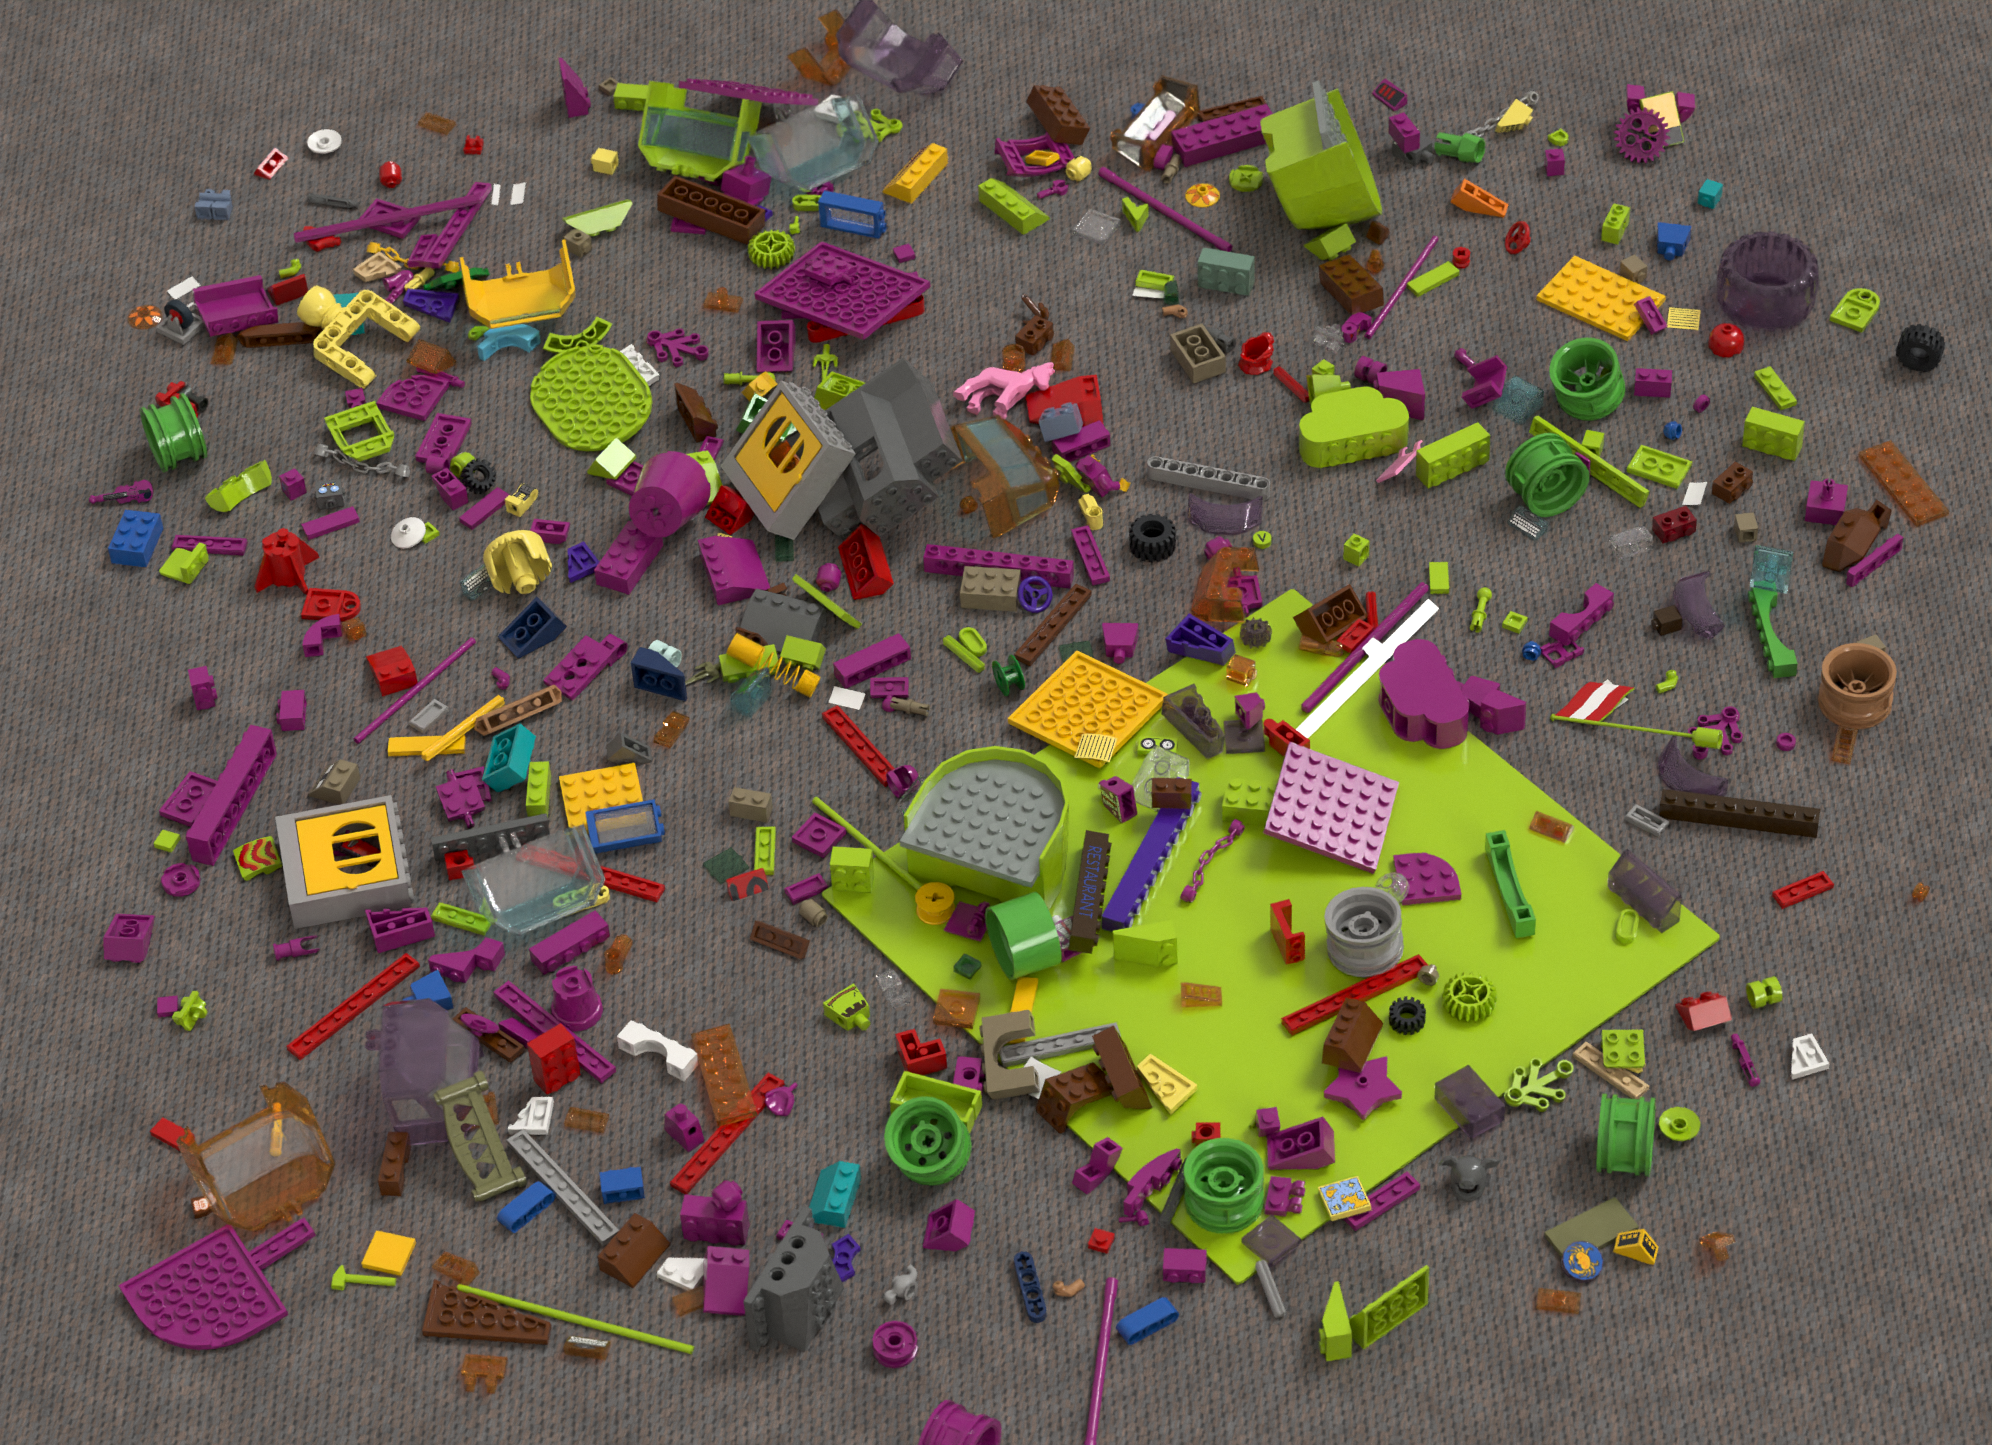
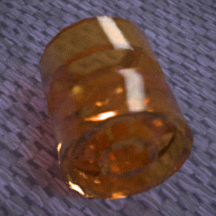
M1019 344L1006 345L1002 349L1003 370L1019 373L1025 372L1024 348Z

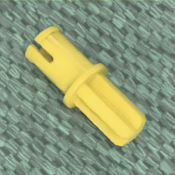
M426 267L419 274H415L414 278L405 285L404 289L406 292L407 289H418L420 286H423L427 280L434 276L433 269Z

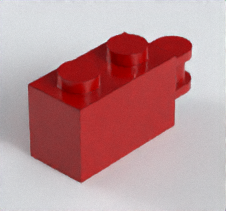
M1273 719L1264 720L1263 726L1265 728L1263 733L1269 738V746L1282 756H1285L1289 742L1310 749V740L1284 720L1279 723Z

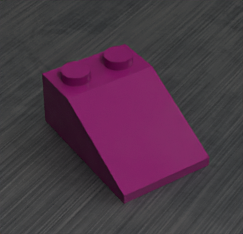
M562 57L558 58L563 94L569 118L588 115V108H591L590 98H586L588 97L587 87H583L582 80Z
M793 320L757 321V373H764L765 371L793 372L796 344V327Z
M115 914L103 937L104 959H109L113 962L129 960L130 962L138 963L144 961L149 948L155 916Z
M1324 1117L1267 1135L1268 1168L1270 1170L1318 1169L1335 1163L1334 1130Z
M707 1246L703 1260V1313L745 1316L744 1299L747 1296L749 1250Z

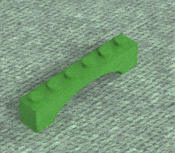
M1774 581L1751 583V591H1748V601L1753 604L1752 615L1757 618L1755 620L1756 629L1760 630V643H1764L1763 654L1765 658L1768 657V671H1772L1773 678L1796 676L1798 663L1794 650H1789L1780 642L1772 629L1769 619L1772 607L1777 606L1778 594Z
M1506 831L1486 833L1485 850L1515 938L1535 935L1536 918L1531 904L1527 903L1520 887Z

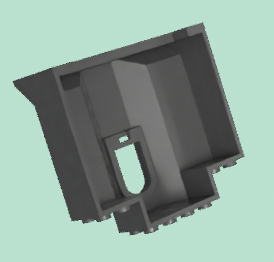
M904 357L825 410L827 417L836 424V429L842 432L843 438L852 445L851 448L856 455L818 506L824 525L842 540H846L861 524L867 526L880 537L937 499L939 495L933 481L963 462L933 384ZM796 430L785 437L791 448L800 437V433ZM804 443L796 452V455L799 459H801L803 454ZM871 445L869 449L863 452L864 448ZM879 449L884 462L883 469L875 478L866 481L859 461Z

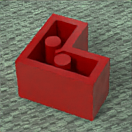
M915 1029L895 1034L897 1051L905 1071L923 1076L947 1069V1057L941 1039L921 1044Z

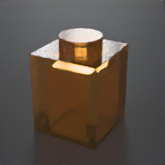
M1234 654L1227 665V680L1248 687L1251 680H1255L1257 676L1256 661Z

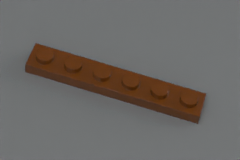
M1075 584L1014 654L1016 660L1031 666L1092 596V591Z

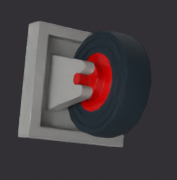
M172 299L164 307L167 318L156 329L158 333L185 345L205 325L201 317L192 313L183 302Z

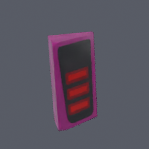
M1387 79L1382 80L1372 92L1374 97L1393 111H1397L1407 105L1408 95Z

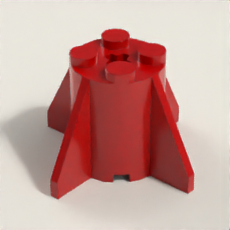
M279 529L262 540L264 555L254 586L255 591L258 593L272 584L281 587L280 585L287 587L296 585L307 595L308 587L304 581L305 565L318 559L319 555L298 536L289 532L288 529Z

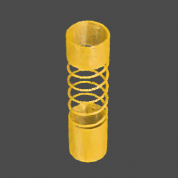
M736 633L727 649L726 654L728 656L730 655L752 668L759 659L757 671L761 670L769 660L766 676L778 664L774 677L775 680H778L787 669L783 684L786 685L795 674L792 689L809 698L812 696L821 679L819 675L817 676L806 669L794 687L800 669L799 665L785 683L791 661L776 678L783 659L782 656L767 674L774 652L770 654L759 669L765 647Z

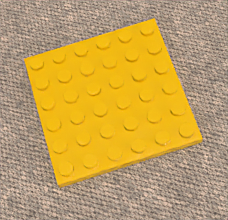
M1076 651L1008 717V724L1073 756L1076 754L1082 734H1101L1115 737L1117 741L1112 753L1113 756L1169 700V694ZM1079 758L1099 769L1107 762L1093 758Z

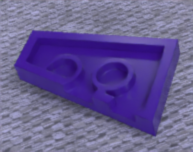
M407 289L403 303L404 306L450 323L459 301V294Z

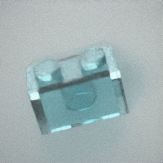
M1755 545L1749 587L1787 594L1792 574L1794 552Z

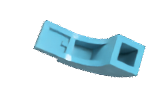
M525 324L490 329L484 333L485 340L477 346L479 359L483 361L487 360L497 350L507 346H515L531 352L541 343L539 330Z

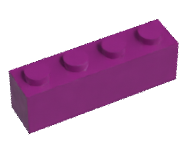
M899 633L890 636L885 640L834 662V675L842 686L847 689L910 660V646Z
M593 911L529 948L531 961L544 975L548 972H553L560 965L572 961L579 954L587 952L596 944L606 941L610 937L609 926L596 911Z

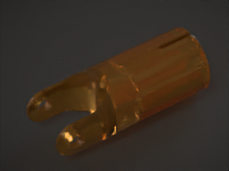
M1302 634L1299 650L1335 657L1343 655V645L1340 642L1329 640L1326 643H1322Z

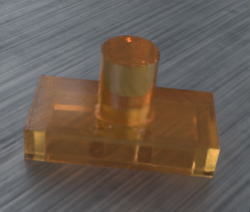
M720 287L717 289V293L708 292L704 308L738 313L743 298L728 295L727 289Z
M1720 1231L1699 1238L1701 1246L1714 1249L1717 1261L1728 1259L1729 1255L1726 1246L1736 1242L1733 1234Z

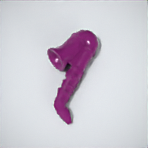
M402 270L390 278H383L382 281L387 291L390 292L393 289L386 298L387 302L392 304L403 293L405 285L414 278L411 271Z

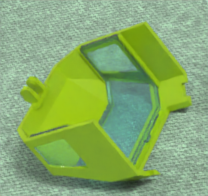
M649 81L638 147L651 166L657 167V171L666 172L669 169L675 175L693 178L704 176V180L714 182L715 179L723 178L724 171L744 164L758 126L762 102L742 99L740 116H729L684 107L687 89L674 88V84Z

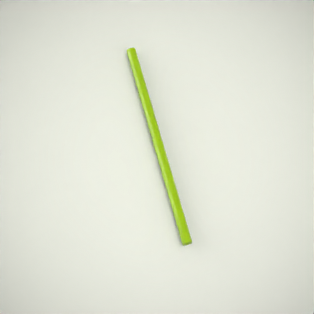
M818 797L813 798L812 803L837 824L846 828V831L867 849H872V853L911 886L916 890L923 886V884Z

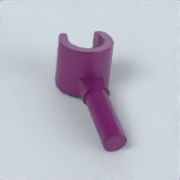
M1139 1210L1132 1217H1119V1223L1137 1221L1139 1226L1149 1224L1148 1216L1143 1210Z

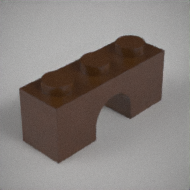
M388 1131L378 1178L381 1195L402 1196L405 1181L404 1163L409 1162L412 1147L409 1132Z

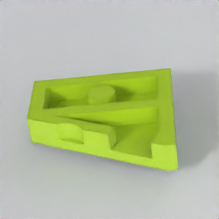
M1055 454L1051 460L1054 464V469L1059 474V479L1066 484L1069 482L1085 493L1089 492L1090 486L1080 481L1082 477L1070 462Z

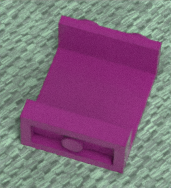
M1496 355L1467 367V371L1475 378L1474 388L1462 392L1461 398L1470 408H1476L1502 396L1507 370L1504 362Z

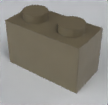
M734 787L728 801L730 816L768 822L773 809L772 796L770 793Z

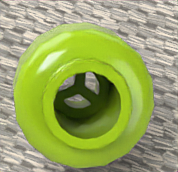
M463 452L453 457L450 461L451 473L462 479L463 468L475 457L468 452Z

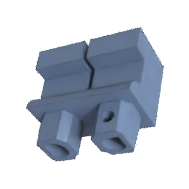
M206 189L204 193H200L199 202H196L194 206L197 219L214 218L216 220H229L233 207L230 191L223 190L221 194H218L212 189Z

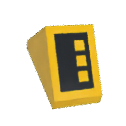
M1645 1229L1618 1233L1613 1252L1654 1265L1658 1246Z

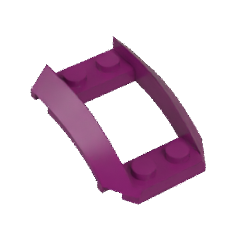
M1047 132L1043 136L1032 139H1008L1007 142L1001 141L1000 138L995 140L994 154L1000 155L1008 169L1006 176H1041L1065 168L1067 163L1074 159L1067 143L1054 142ZM1048 148L1052 152L1059 154L1060 159L1049 166H1025L1021 158L1022 155Z

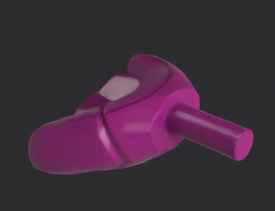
M794 1082L790 1087L775 1088L765 1094V1103L772 1113L779 1116H788L795 1101L792 1091L798 1086L797 1083Z

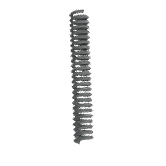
M1187 1158L1183 1161L1158 1220V1224L1162 1228H1167L1165 1226L1170 1225L1184 1192L1183 1169Z

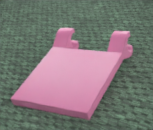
M1423 441L1416 442L1411 453L1405 454V450L1408 448H1402L1399 451L1398 458L1376 481L1380 483L1396 476L1416 456V451L1421 448L1420 443Z

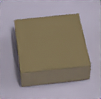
M610 77L599 84L598 87L601 91L611 96L615 93L617 83L619 82Z

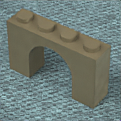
M1030 1010L982 1017V1025H980L979 1029L984 1044H981V1052L985 1056V1062L982 1063L983 1073L986 1075V1081L984 1082L985 1093L989 1094L991 1099L994 1100L1040 1092L1039 1074L1034 1066L1004 1069L998 1065L999 1051L1007 1042L1035 1036L1034 1016Z

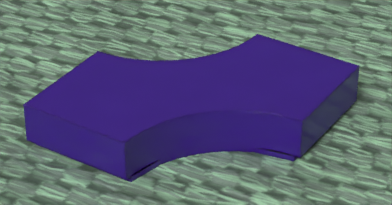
M850 1234L831 1244L835 1252L833 1264L842 1283L855 1275L852 1261L855 1255L861 1251L860 1246Z

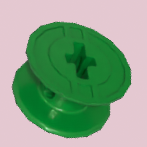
M1013 655L1008 656V666L1003 668L997 661L992 662L995 681L1004 696L1009 695V685L1015 683L1020 690L1025 689L1023 672Z

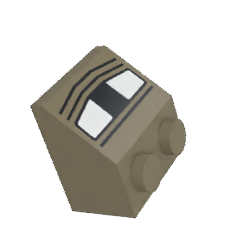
M340 759L327 766L308 795L338 805L345 804L361 779L358 764Z

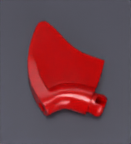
M305 226L303 231L314 229L315 227ZM332 235L308 240L306 243L311 249L319 252L324 248L340 246L341 238Z

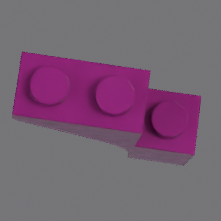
M485 937L479 946L470 951L432 955L428 960L430 972L438 970L441 976L450 978L454 982L466 983L476 966L482 970L495 971L505 956L503 942Z

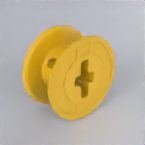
M930 882L917 890L915 895V902L917 904L916 914L921 921L930 925H941L949 921L955 910V904L953 903L954 892L951 887L940 882Z

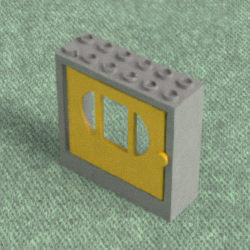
M780 381L724 460L721 468L768 532L795 540L856 454L851 448L852 445L843 438V433L836 429V424L827 417V412L821 409L819 402L811 396V391L806 387L800 388L792 382ZM792 422L800 433V437L777 468L768 454ZM804 443V450L799 463L790 472L782 473Z
M391 795L275 817L294 929L366 916L365 910L370 909L371 912H383V909H390L392 911L412 907L411 899H414L411 887L410 873H406L409 872L407 858L403 859L406 857L405 845L401 844L404 843L402 829H399L401 828L400 816L395 815L399 814L397 802L393 803ZM373 827L375 828V829H370V830H365V831H360V832H355V833H349V834H344V835H339V836H333V835H336V834L345 833L346 830H350V832H352V831H357V830H362V829H368V828H373ZM379 836L381 853L342 861L334 860L332 844ZM380 861L375 868L361 874H348L338 869Z

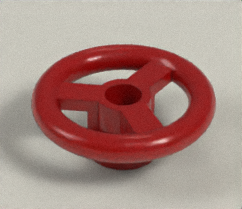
M1516 222L1506 235L1505 248L1511 255L1518 254L1530 243V229L1526 222ZM1519 227L1517 233L1512 237L1514 231ZM1516 243L1517 248L1511 249L1510 244Z

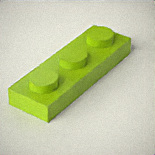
M1771 366L1754 372V377L1780 410L1797 405L1796 398Z

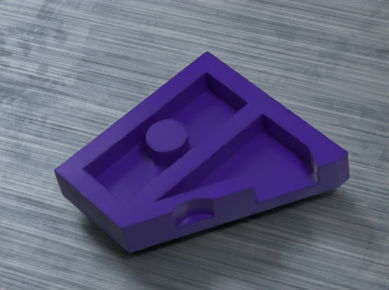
M585 542L568 548V578L570 583L594 573V569L599 564V560Z

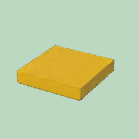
M376 1231L361 1263L362 1268L402 1276L416 1245V1240L414 1238Z

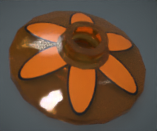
M142 305L134 308L128 314L127 320L133 328L149 329L159 324L162 320V312L156 306Z

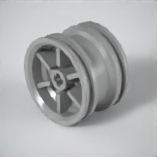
M1357 887L1341 892L1329 902L1324 916L1326 932L1328 934L1327 950L1330 961L1338 970L1356 977H1370L1392 969L1400 961L1403 955L1404 944L1401 930L1402 915L1397 900L1391 894L1381 889Z

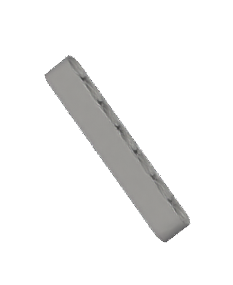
M1156 456L1149 458L1147 462L1148 477L1155 481L1258 501H1265L1270 497V481L1265 477Z

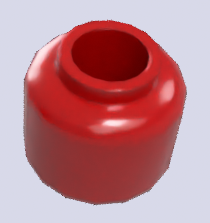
M395 162L384 163L379 168L381 184L388 188H395L402 182L400 166Z

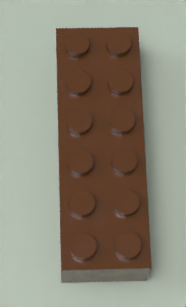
M674 176L657 194V211L746 245L765 226V209L678 176Z

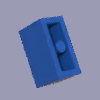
M641 1167L600 1172L604 1204L645 1198Z

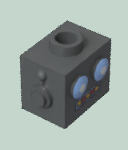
M341 479L315 482L316 492L314 493L316 503H318L319 510L344 506L346 492L342 488Z

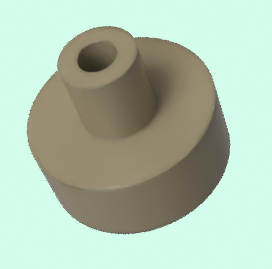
M1433 964L1422 966L1417 975L1418 979L1426 985H1435L1439 978V973L1436 970L1437 967Z

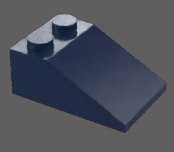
M536 597L498 635V638L519 659L555 640L567 626L541 599Z
M639 647L631 661L634 688L687 701L684 673L659 652Z

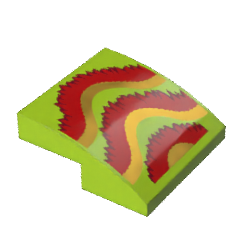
M271 836L253 840L233 850L242 878L245 881L252 879L261 872H264L266 875L283 866L274 839Z

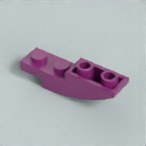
M1176 1148L1156 1157L1143 1166L1127 1183L1128 1196L1124 1200L1125 1215L1132 1217L1136 1211L1141 1209L1144 1199L1152 1194L1153 1189L1161 1191L1164 1185L1169 1184L1172 1174L1175 1170L1178 1171L1182 1164L1180 1149Z

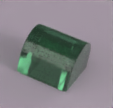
M1176 280L1169 281L1164 285V301L1167 305L1179 304V290Z

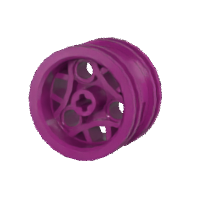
M944 1400L929 1417L918 1445H1000L1001 1423L999 1420L990 1418L986 1414L976 1416L966 1411L965 1406L959 1403L956 1404L952 1400Z

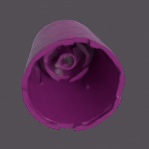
M668 451L667 453L656 454L651 457L641 470L629 502V515L633 524L644 534L660 538L673 534L697 516L707 505L711 493L710 482L708 483L704 468L695 459L680 452Z

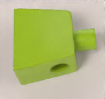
M1306 375L1310 407L1312 401L1319 395L1351 389L1349 381L1341 382L1339 375Z

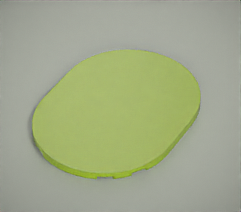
M591 344L588 347L581 348L577 346L555 355L540 368L541 371L534 377L531 383L530 401L535 413L557 441L574 450H605L615 438L622 443L642 428L652 409L651 391L642 375L623 353L614 348L603 347V345Z

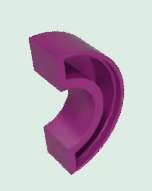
M1631 84L1626 86L1627 109L1630 115V109L1634 113L1637 112V107L1641 110L1639 99L1647 98L1644 94V86ZM1677 92L1675 95L1680 124L1686 121L1695 110L1694 94ZM1635 120L1637 123L1642 125V121Z

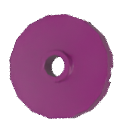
M185 863L171 865L166 868L164 875L161 876L163 890L167 894L177 897L191 894L199 887L201 881L198 869L192 864L186 865Z

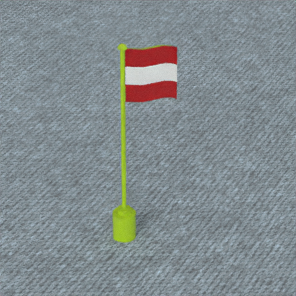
M1589 682L1576 693L1563 709L1557 714L1550 716L1552 721L1555 719L1692 738V742L1697 747L1720 749L1723 740L1722 730L1698 727L1692 734L1601 722L1614 711L1625 696L1635 690L1634 687Z

